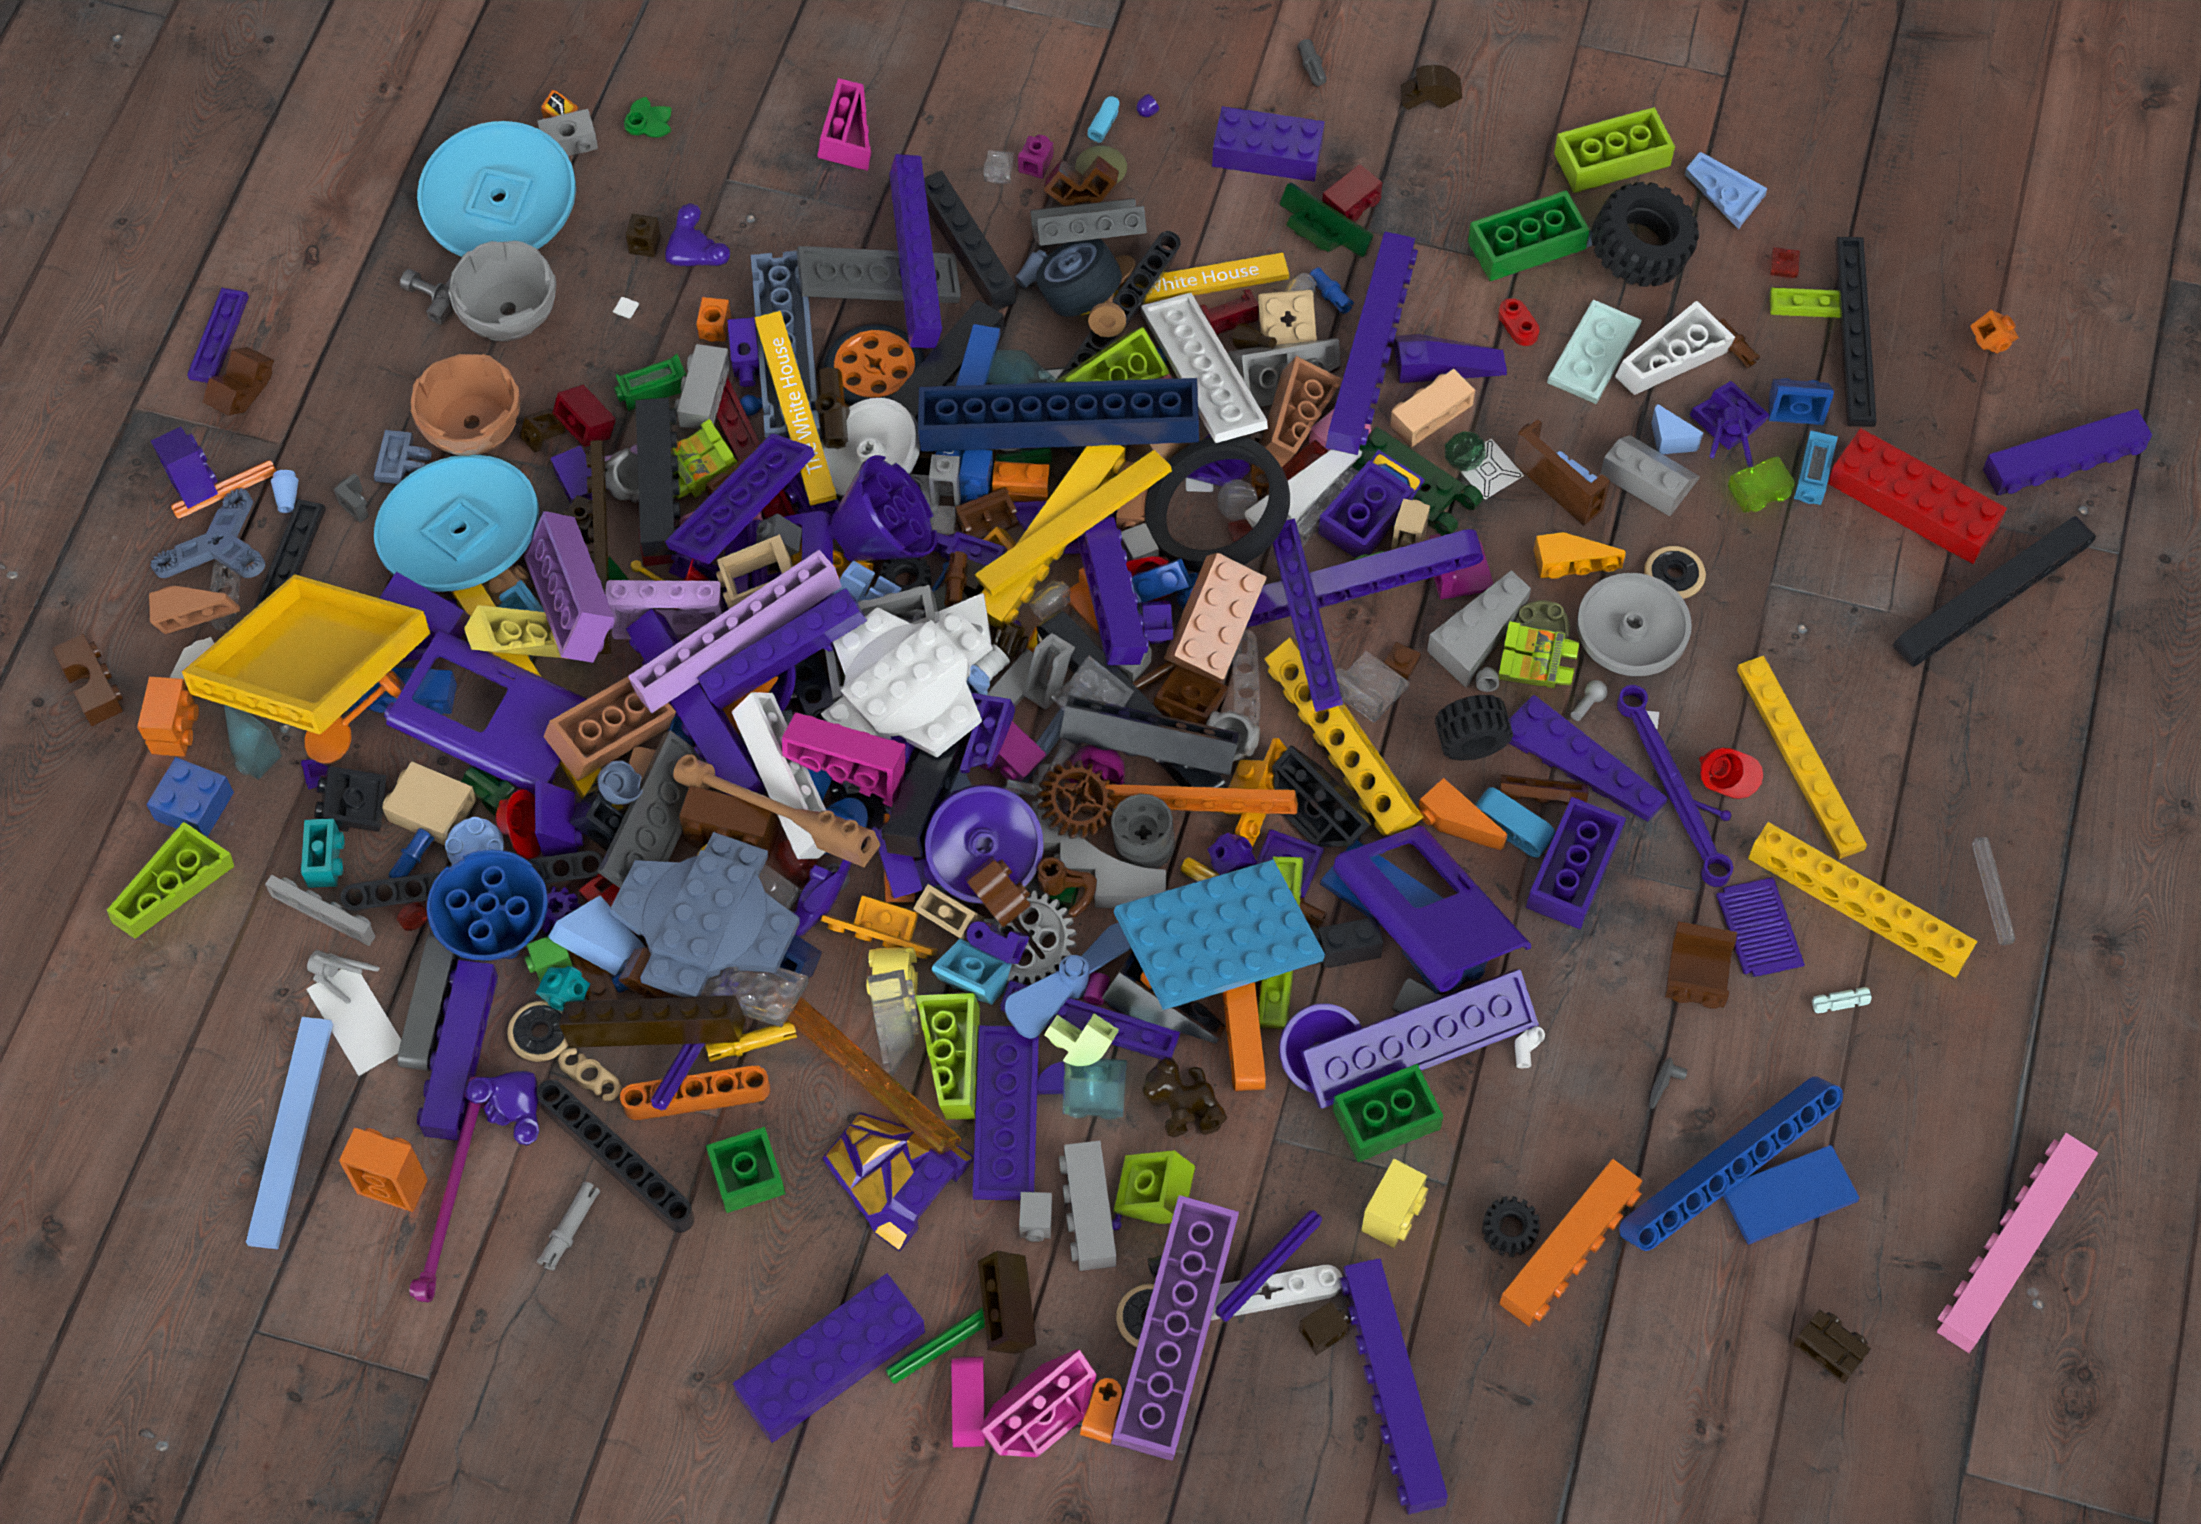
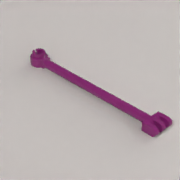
M470 1100L468 1102L424 1271L421 1272L418 1279H413L410 1285V1296L417 1301L429 1303L434 1298L437 1278L435 1274L480 1108H484L486 1101L479 1104H474Z

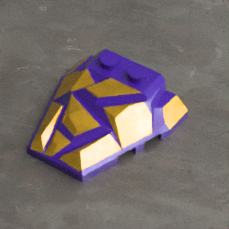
M859 1112L822 1159L841 1187L853 1199L858 1211L862 1212L870 1223V1228L875 1235L900 1252L919 1229L918 1219L950 1179H953L955 1182L958 1181L974 1161V1156L951 1139Z

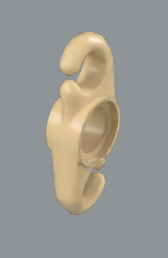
M568 1048L559 1055L558 1063L560 1069L582 1088L593 1090L596 1095H601L602 1086L611 1083L614 1086V1090L612 1093L603 1094L602 1099L604 1101H611L620 1095L622 1087L619 1079L601 1066L598 1061L587 1059L584 1054L580 1053L577 1056L578 1062L576 1064L567 1065L565 1062L566 1058L577 1054L576 1048ZM587 1068H595L598 1071V1075L594 1080L585 1081L581 1078L582 1072Z

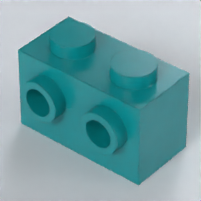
M334 819L304 820L301 874L308 888L338 887V876L343 874L342 858H339L340 849H344L345 838L344 833L339 832Z

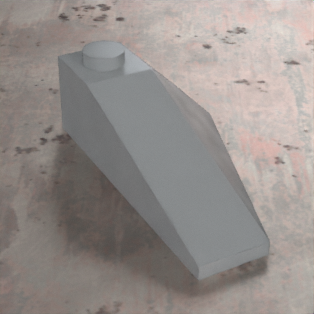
M1338 338L1276 345L1274 348L1255 347L1228 352L1230 359L1259 407L1272 405L1281 373L1296 356L1327 372L1341 366Z

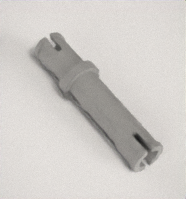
M589 1182L582 1183L580 1190L557 1229L552 1230L549 1234L550 1240L541 1256L537 1259L540 1265L545 1263L543 1267L555 1270L566 1248H570L573 1244L572 1238L600 1193L597 1187L594 1190L592 1189L593 1184Z

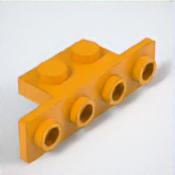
M1273 738L1264 761L1240 760L1228 788L1275 790L1272 766L1287 750L1286 746L1279 738ZM1224 812L1225 814L1241 815L1235 835L1247 838L1253 848L1267 813Z
M862 895L854 923L831 915H822L821 921L828 923L827 928L830 930L844 933L845 929L856 932V938L872 942L873 938L883 940L882 946L887 948L913 947L916 957L927 959L928 955H937L938 949L911 941L919 913Z

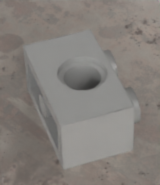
M588 109L537 121L539 130L557 141L567 156L598 149Z

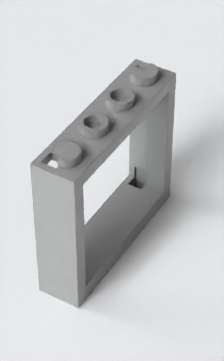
M930 585L917 586L911 590L888 593L883 597L857 602L865 616L877 607L892 615L925 607L927 622L932 620L936 624L939 621L936 599ZM834 647V651L828 652L825 649L832 698L836 702L843 697L840 691L843 689V686L841 684L837 652Z

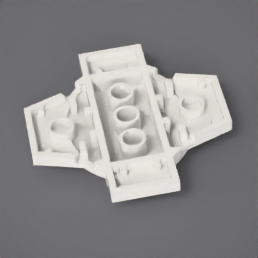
M877 607L865 616L868 620L867 622L833 642L846 676L843 689L840 690L843 697L822 712L821 716L827 722L840 724L844 727L867 732L885 739H891V736L899 735L913 746L938 757L982 722L967 685V678L970 677V667L993 648L990 642L957 608L953 609L936 624L932 620L927 623L911 624Z

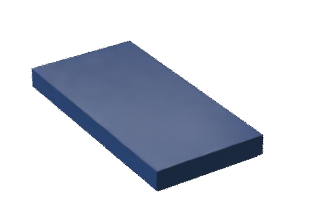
M1357 840L1353 846H1348L1345 851L1348 852L1364 846V844ZM1380 855L1370 857L1371 861L1413 907L1421 908L1444 899ZM1332 866L1321 879L1320 885L1368 918L1374 917L1337 876Z
M1832 1145L1749 1176L1723 1195L1748 1245L1854 1204L1860 1199Z

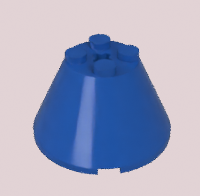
M481 850L464 855L462 860L450 868L447 866L438 875L428 895L427 917L437 940L446 949L460 957L482 961L513 959L535 937L542 927L547 914L548 896L542 877L527 860L508 851Z

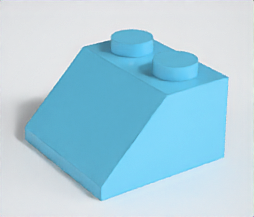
M959 939L932 966V971L940 981L950 985L952 988L965 993H974L978 1000L992 1005L1005 991L1012 964L1006 963Z

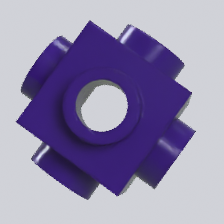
M1231 833L1223 834L1207 849L1212 859L1211 864L1219 875L1258 864L1252 853L1251 843L1243 836Z

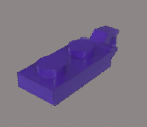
M956 531L955 534H950V536L937 533V542L933 551L940 553V556L948 560L950 559L951 552L961 551L968 555V559L987 566L1005 554L1007 548Z

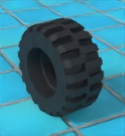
M1634 182L1633 186L1631 183L1621 186L1620 189H1616L1611 193L1592 225L1591 230L1593 234L1591 235L1592 245L1596 246L1594 252L1597 258L1602 259L1601 264L1606 270L1609 268L1613 272V276L1616 278L1621 277L1625 279V283L1631 285L1639 283L1641 287H1648L1650 284L1652 286L1663 285L1664 282L1672 281L1676 275L1680 274L1694 253L1699 239L1698 223L1696 217H1692L1693 211L1689 204L1685 205L1683 203L1684 199L1679 194L1676 196L1671 193V189L1658 187L1656 183L1650 182L1648 185H1645L1644 182ZM1628 223L1640 224L1651 229L1659 237L1662 245H1651L1641 241L1631 232Z

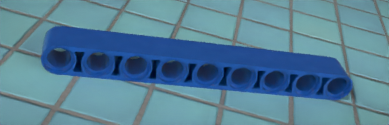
M1818 1076L1809 1078L1626 1216L1620 1224V1236L1644 1251L1655 1248L1835 1111L1843 1101L1842 1089Z

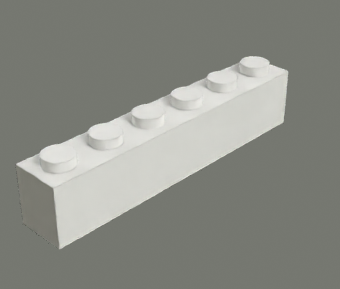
M751 692L732 711V714L769 797L795 809L799 808L817 812L825 811L826 809L808 769L782 755V736L788 725L773 693ZM777 814L797 859H818L825 853V851L816 847L812 836L795 824L791 819Z

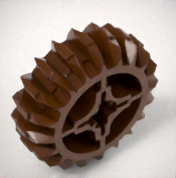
M1068 760L1063 764V767L1060 764L1055 765L1053 772L1048 771L1044 775L1046 780H1042L1039 783L1042 791H1039L1036 797L1043 800V802L1037 805V809L1046 811L1041 816V820L1049 818L1052 821L1048 826L1049 829H1053L1056 826L1059 827L1058 836H1062L1068 831L1069 839H1074L1077 833L1081 839H1084L1088 836V832L1094 835L1098 832V827H1105L1107 825L1105 819L1112 817L1113 813L1109 808H1112L1115 802L1108 799V797L1114 794V790H1106L1105 786L1110 783V780L1105 779L1102 781L1099 778L1103 770L1093 773V764L1089 763L1083 768L1082 760L1075 762L1074 766ZM1064 779L1079 780L1074 787L1058 785ZM1088 787L1093 792L1095 799L1089 795ZM1076 792H1078L1077 795H1076V796H1077L1076 801L1078 802V804L1074 807L1075 798L1073 797V795H1074ZM1056 800L1062 804L1063 813L1059 809ZM1077 812L1093 814L1089 820H1073V816Z

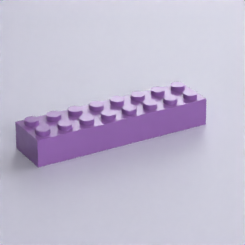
M1178 1196L1111 1444L1173 1461L1239 1215L1238 1211Z

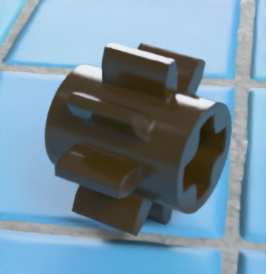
M1006 622L1004 628L997 626L993 642L998 643L997 646L1006 655L1016 656L1018 650L1021 652L1025 651L1028 636L1024 635L1025 628Z

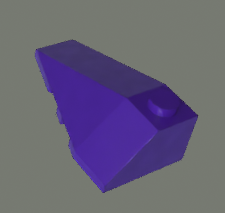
M1423 334L1395 336L1393 345L1399 383L1434 381L1439 375L1447 374L1453 369L1463 378L1507 375L1504 352L1501 349Z

